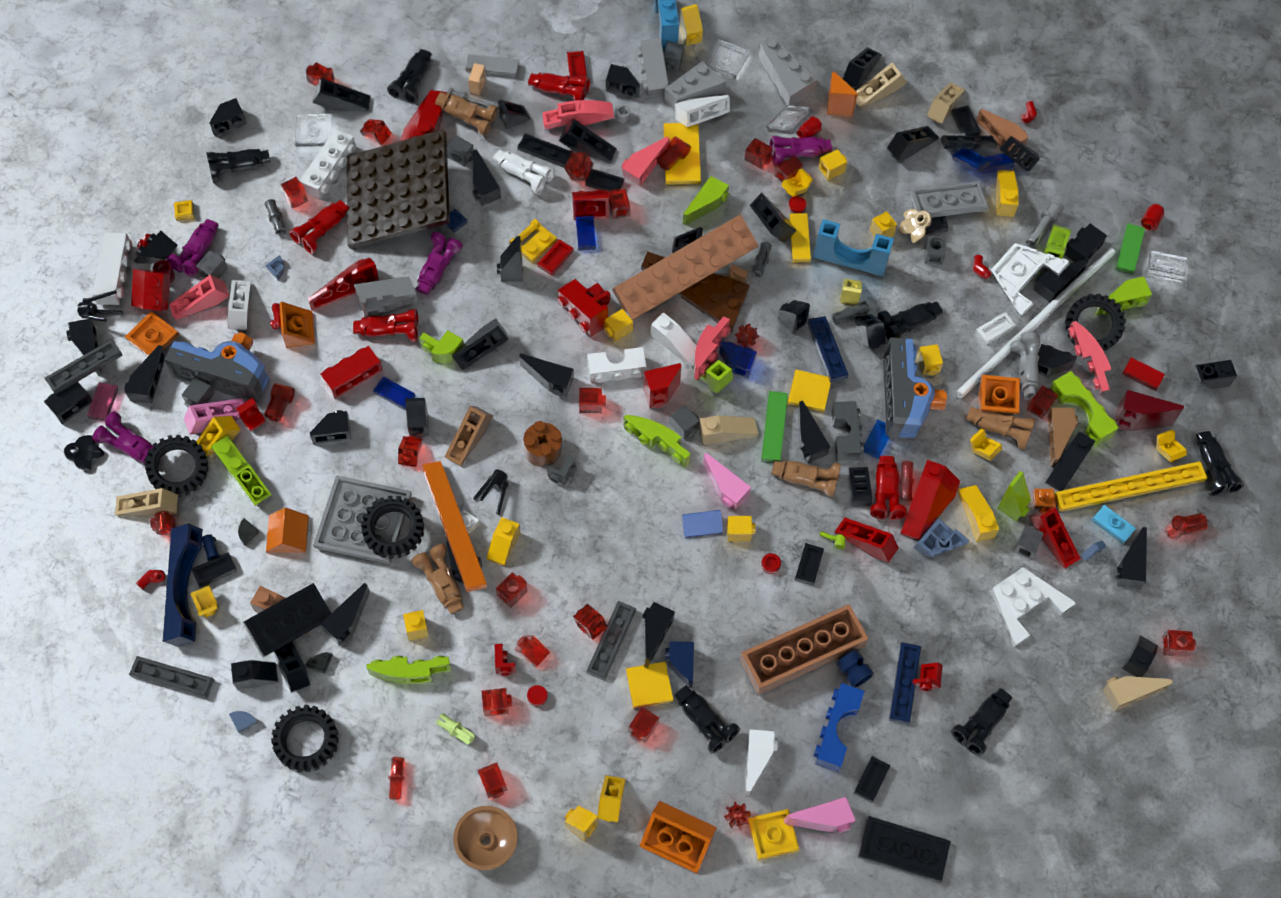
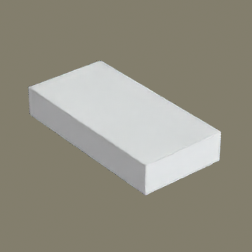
M1004 312L978 327L975 333L985 345H988L1014 330L1017 325Z

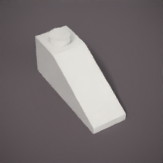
M728 95L692 98L675 104V120L686 127L730 112V96Z
M232 280L228 307V329L237 331L247 330L251 281Z
M663 312L651 324V336L693 368L697 345L678 323Z
M749 730L745 796H750L771 760L773 752L777 751L778 738H774L775 731Z

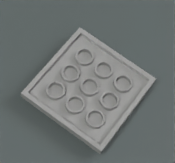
M336 475L313 543L314 548L390 564L392 559H389L388 555L385 558L381 557L380 553L376 555L365 543L361 531L362 516L364 513L367 514L366 509L368 506L372 508L374 501L377 504L380 503V498L384 497V500H388V496H392L393 499H396V496H401L402 500L407 498L410 502L411 491ZM390 512L381 516L375 525L377 537L385 542H397L405 515L399 512Z

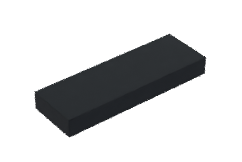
M526 133L517 146L518 150L563 168L567 166L573 155L570 150Z
M941 136V143L944 149H996L997 146L993 136Z

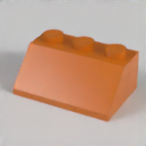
M659 800L651 814L639 847L692 872L698 873L717 827Z

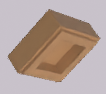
M732 264L729 269L728 278L747 283L748 271Z

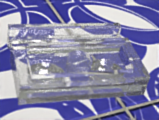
M1151 251L1147 276L1184 283L1186 280L1185 274L1188 258Z

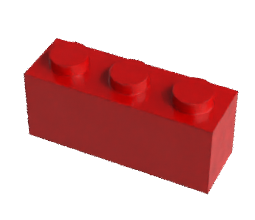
M368 345L365 348H360L350 357L343 358L338 364L326 368L320 375L324 385L335 399L383 371L381 361Z

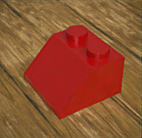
M608 190L572 192L573 220L609 218Z
M133 269L131 306L157 311L168 310L171 273Z
M681 363L644 371L643 390L649 409L661 408L668 404L680 385Z

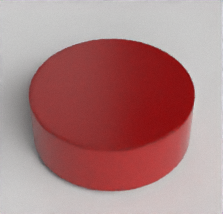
M801 196L792 197L788 204L789 211L793 214L803 213L806 209V200Z
M773 553L766 554L761 561L763 571L768 574L777 573L781 567L780 557Z
M534 685L529 688L527 700L532 706L540 707L546 703L548 695L543 686Z

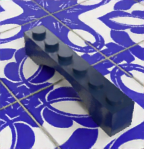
M189 523L172 528L170 537L162 642L176 647L195 642L196 621L189 609L187 587L191 568L202 548L203 529Z

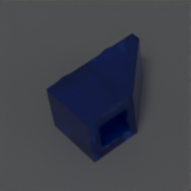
M721 340L719 353L725 364L732 369L733 374L749 379L756 361L757 351L749 347L735 345L733 342Z

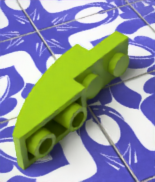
M625 415L623 417L624 429L638 437L641 444L647 445L651 449L657 444L661 451L670 454L677 464L681 463L684 467L690 462L691 454L681 446V436L676 432L647 418L634 415Z
M228 435L211 445L223 466L254 506L272 496Z
M394 656L391 660L383 661L378 659L366 664L369 675L385 681L402 684L433 682L431 674L452 671L449 656H436L432 660L427 661L419 659L409 664L407 656Z

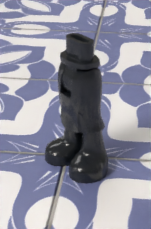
M420 49L418 53H415L408 61L405 69L400 73V76L387 87L389 95L394 98H400L403 93V97L407 102L416 103L419 98L416 88L429 68L432 53L424 49Z
M246 149L237 152L227 151V153L206 152L213 183L219 182L222 173L252 170L260 167V164L262 167L264 163L271 162L268 150Z
M936 301L915 305L892 316L888 311L884 310L879 312L877 317L884 323L885 336L890 340L891 337L900 338L904 333H909L914 328L930 323L932 320L937 319L938 315L943 314V310Z
M1210 431L1196 434L1199 454L1206 465L1207 473H1210L1212 482L1207 488L1209 496L1220 495L1225 490L1228 493H1233L1242 489L1244 483L1232 470L1231 464L1227 461L1216 437H1213Z
M687 685L674 695L679 700L678 705L682 708L685 715L696 725L699 733H702L708 742L707 749L711 754L722 749L725 742L729 743L739 733L740 727L737 724L727 725L720 719V715L713 711L707 701L697 694L695 690L691 691ZM713 726L720 733L721 737L713 732L711 729Z
M999 688L996 693H992L991 696L982 702L978 710L969 717V721L964 726L957 724L951 729L952 736L958 743L964 745L976 728L978 733L967 743L966 749L973 754L982 756L987 749L984 741L987 736L991 735L994 727L1005 716L1010 706L1009 703L1013 699L1012 696Z

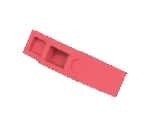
M597 100L563 102L557 104L558 109L542 112L545 130L568 125L573 119L584 126L614 118L612 103Z
M723 316L715 327L707 325L703 330L695 351V380L698 381L702 375H705V371L709 366L717 361L719 356L717 349L724 337L727 338L731 331L729 318Z
M1077 321L1072 322L1068 331L1071 339L1074 338L1076 343L1074 346L1076 356H1080L1081 360L1089 359L1087 366L1089 371L1093 372L1095 379H1092L1095 390L1098 389L1099 393L1108 391L1110 388L1104 372L1111 370V367L1103 349L1086 328Z

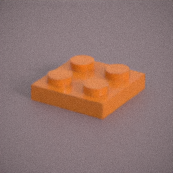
M150 312L125 336V339L146 356H149L158 345L163 346L165 350L179 336V333L153 312Z

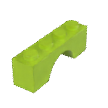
M1070 371L1053 381L1049 390L1060 404L1070 403L1077 405L1086 413L1088 427L1084 433L1096 441L1094 443L1095 447L1115 435L1118 430L1115 420L1108 416L1104 407L1098 404L1093 398L1092 393L1083 386L1078 376Z

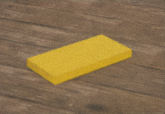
M663 123L664 138H670L671 147L664 155L665 185L701 184L698 124L686 127L682 123Z

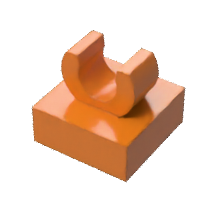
M1054 489L1033 490L1034 509L1056 507Z

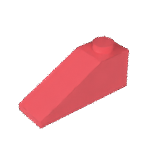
M665 137L632 154L622 164L623 176L641 186L671 147L670 138Z
M209 275L171 302L169 306L174 319L178 320L214 307L230 295L225 281Z

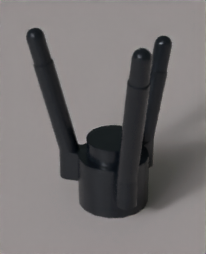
M114 290L91 298H83V302H79L77 307L79 316L82 319L91 318L106 322V318L94 315L97 313L123 314L122 310L97 309V305L92 303V301L116 294L117 291Z
M495 469L493 474L489 476L485 484L473 497V500H477L482 494L480 501H483L491 488L496 490L502 488L496 514L499 515L505 491L509 485L506 482L508 475L499 469Z

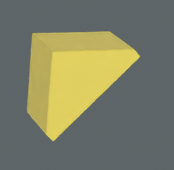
M844 278L840 297L841 304L852 306L858 304L862 290V281Z

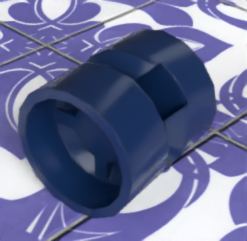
M858 650L848 653L836 664L842 674H847V681L855 688L867 682L874 675L870 666L863 663L864 658Z

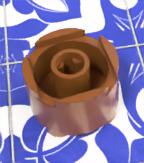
M537 421L526 430L523 437V449L526 459L531 464L539 467L551 465L559 459L562 451V434L557 427L550 423Z

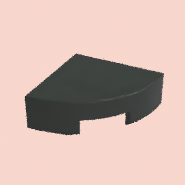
M244 518L239 525L238 535L245 546L259 531Z
M329 652L311 657L305 666L325 674L333 654Z

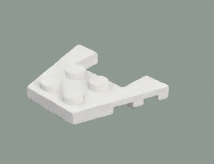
M1014 243L991 269V272L1019 315L1023 317L1033 305L1030 300L1019 293L1043 265L1059 276L1070 263L1067 259H1060L1054 257V255L1044 254L1036 249Z
M1024 567L991 590L1000 614L1002 613L1006 630L1009 631L1014 647L1030 636L1018 621L1023 615L1045 600L1050 602L1060 616L1076 604L1072 599Z

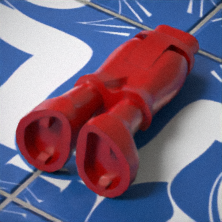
M539 72L538 74L531 73L528 85L534 86L535 89L546 93L560 94L562 96L564 94L573 97L574 101L585 100V93L587 94L590 88V78L584 76L569 77V75L559 76L552 73L542 74V72Z
M341 200L331 203L316 216L308 219V222L292 228L289 231L291 239L296 244L302 243L304 249L313 255L317 251L316 241L339 224L342 218L345 217L349 207Z
M411 309L400 314L369 316L366 319L363 317L361 320L353 321V334H361L368 337L405 334L411 342H417L418 311L417 309Z
M880 456L876 471V504L871 506L870 515L876 519L883 520L887 517V513H889V520H899L907 516V509L904 505L899 504V472L895 463V457ZM886 500H889V511H888V512H887V507H886Z

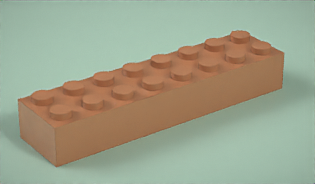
M740 214L617 285L612 291L623 310L634 320L759 247Z

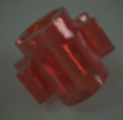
M750 323L745 325V327L743 325L738 327L740 332L735 334L738 339L737 343L743 344L744 348L749 346V344L751 346L756 344L754 339L759 338L756 331L757 327H751Z
M167 511L156 512L155 518H150V528H152V531H156L158 535H167L171 533V528L176 527L175 518Z
M735 801L733 806L726 807L729 814L725 815L724 818L727 821L731 820L729 822L730 828L735 825L741 830V826L744 824L749 825L747 817H750L751 813L750 811H745V803L740 806ZM741 813V815H742L741 817L736 816V817L734 818V815H735V814H736V815H739V814Z

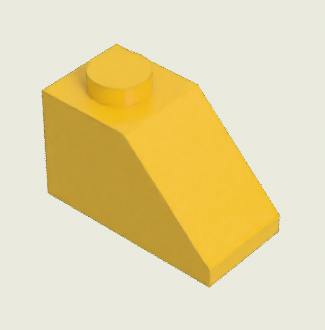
M697 4L683 7L680 10L679 31L686 46L702 42L703 28Z
M216 416L211 419L196 442L202 446L206 457L215 453L211 445L227 435L233 441L241 429L232 416Z
M501 517L493 533L487 560L505 567L521 533L519 523Z
M605 775L599 800L598 819L606 822H618L625 778Z
M579 805L575 810L573 808L570 809L564 817L566 819L565 827L584 843L598 827V816Z

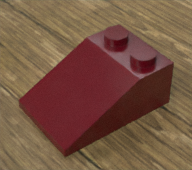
M1127 390L1117 407L1114 420L1118 428L1123 431L1168 427L1174 424L1184 409V405Z

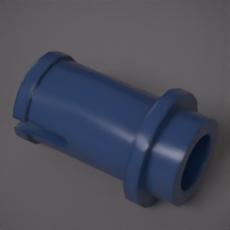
M212 534L202 537V546H204L208 561L220 556L215 544L216 538Z

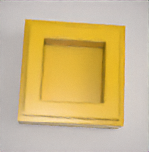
M192 200L174 202L176 221L194 218Z

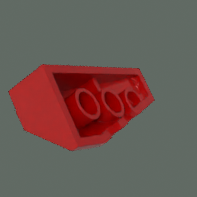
M429 91L403 129L401 141L439 131L444 111L435 102L440 92L443 91Z
M369 257L360 259L350 265L307 298L311 310L313 311L355 294L354 284L379 281L375 262Z
M927 459L903 524L901 535L919 541L932 526L933 522L943 513L944 509L954 500L960 480L945 465Z

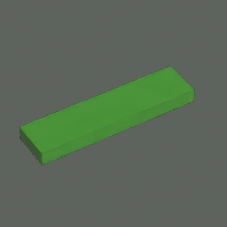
M769 391L761 461L773 463L774 461H781L788 393Z

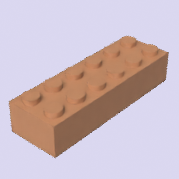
M850 604L741 652L740 662L757 695H760L840 659L854 650L864 648L869 638Z

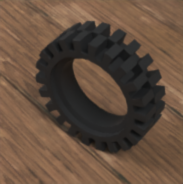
M1089 294L1088 296L1081 297L1070 307L1066 314L1065 332L1068 333V339H1071L1068 328H1070L1072 322H1078L1081 312L1089 307H1100L1110 315L1112 328L1107 337L1097 340L1103 351L1114 346L1125 331L1124 324L1126 319L1123 317L1125 314L1124 311H1121L1120 304L1117 305L1115 303L1116 300L1109 299L1107 295ZM1072 338V339H1071V340H1072L1071 343H1072L1073 345H1075V344H1076V343H1075V340H1074V338Z
M169 435L166 440L164 438L159 439L160 443L157 444L155 442L153 449L148 450L149 455L145 458V470L151 485L155 489L163 488L178 494V497H182V494L190 495V491L193 490L195 492L198 490L197 487L203 485V480H206L208 472V461L202 446L198 445L194 439L190 440L188 436L182 438L181 435H176V437L172 438V435ZM172 450L186 451L195 460L194 472L190 477L181 482H170L164 479L158 471L161 458Z
M388 496V500H384V497L380 498V503L377 504L374 501L372 508L368 506L366 509L367 514L364 513L362 516L361 531L365 543H367L370 550H373V553L376 555L380 553V556L383 558L388 555L389 559H394V555L402 558L403 553L407 556L410 554V549L413 551L417 549L416 544L420 545L421 537L424 536V522L419 508H416L415 503H410L407 498L402 500L401 496H396V499ZM390 512H399L406 515L411 521V529L405 538L389 543L377 537L375 525L381 516Z
M304 705V708L295 706L296 710H287L288 714L286 716L282 714L280 716L281 721H276L274 724L276 729H272L273 738H271L273 751L281 763L292 771L295 769L297 772L302 773V770H305L308 773L313 768L315 771L319 770V766L328 764L327 760H331L334 757L333 752L337 751L336 744L339 743L338 730L330 715H327L323 709L319 710L317 706L310 708L309 705ZM312 721L320 725L324 731L323 744L319 750L309 756L303 757L292 754L286 745L289 731L300 722Z

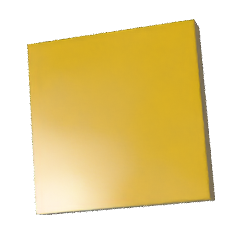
M795 369L787 405L798 407L799 402L803 400L809 410L824 413L831 384L828 376Z
M666 661L650 664L648 669L644 668V665L626 668L633 709L673 702Z
M789 809L747 819L758 861L799 852L794 827L784 823V819L790 814Z

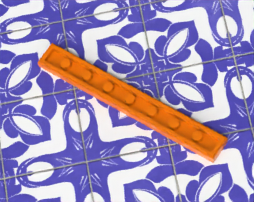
M441 461L422 464L425 479L466 591L471 592L485 589L487 587L486 580Z

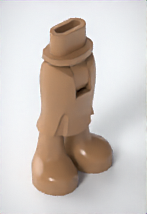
M440 92L435 102L436 105L441 107V110L477 128L478 133L482 136L487 135L491 128V123L495 121L498 107L495 105H490L485 109L478 106V104L471 103L460 96L451 95L450 93ZM475 115H478L484 118L485 120L475 118Z
M970 407L966 420L974 422L973 425L976 426L977 424L979 428L1016 439L1018 448L1025 451L1036 420L1034 418L1013 417V415H1006L1000 412L981 411L980 407L979 409Z
M783 460V462L774 461L771 475L779 476V479L792 484L804 485L811 489L815 488L823 491L828 497L833 498L841 464L833 463L830 469H823L797 461H787V463L786 460ZM817 477L826 479L828 481L817 480Z
M439 544L429 551L431 559L438 568L436 571H434L426 552L417 554L411 559V562L416 568L421 569L425 573L427 581L432 585L437 599L443 604L444 609L447 608L450 615H453L465 607L462 603L463 598L460 588L445 561L447 548L445 544Z

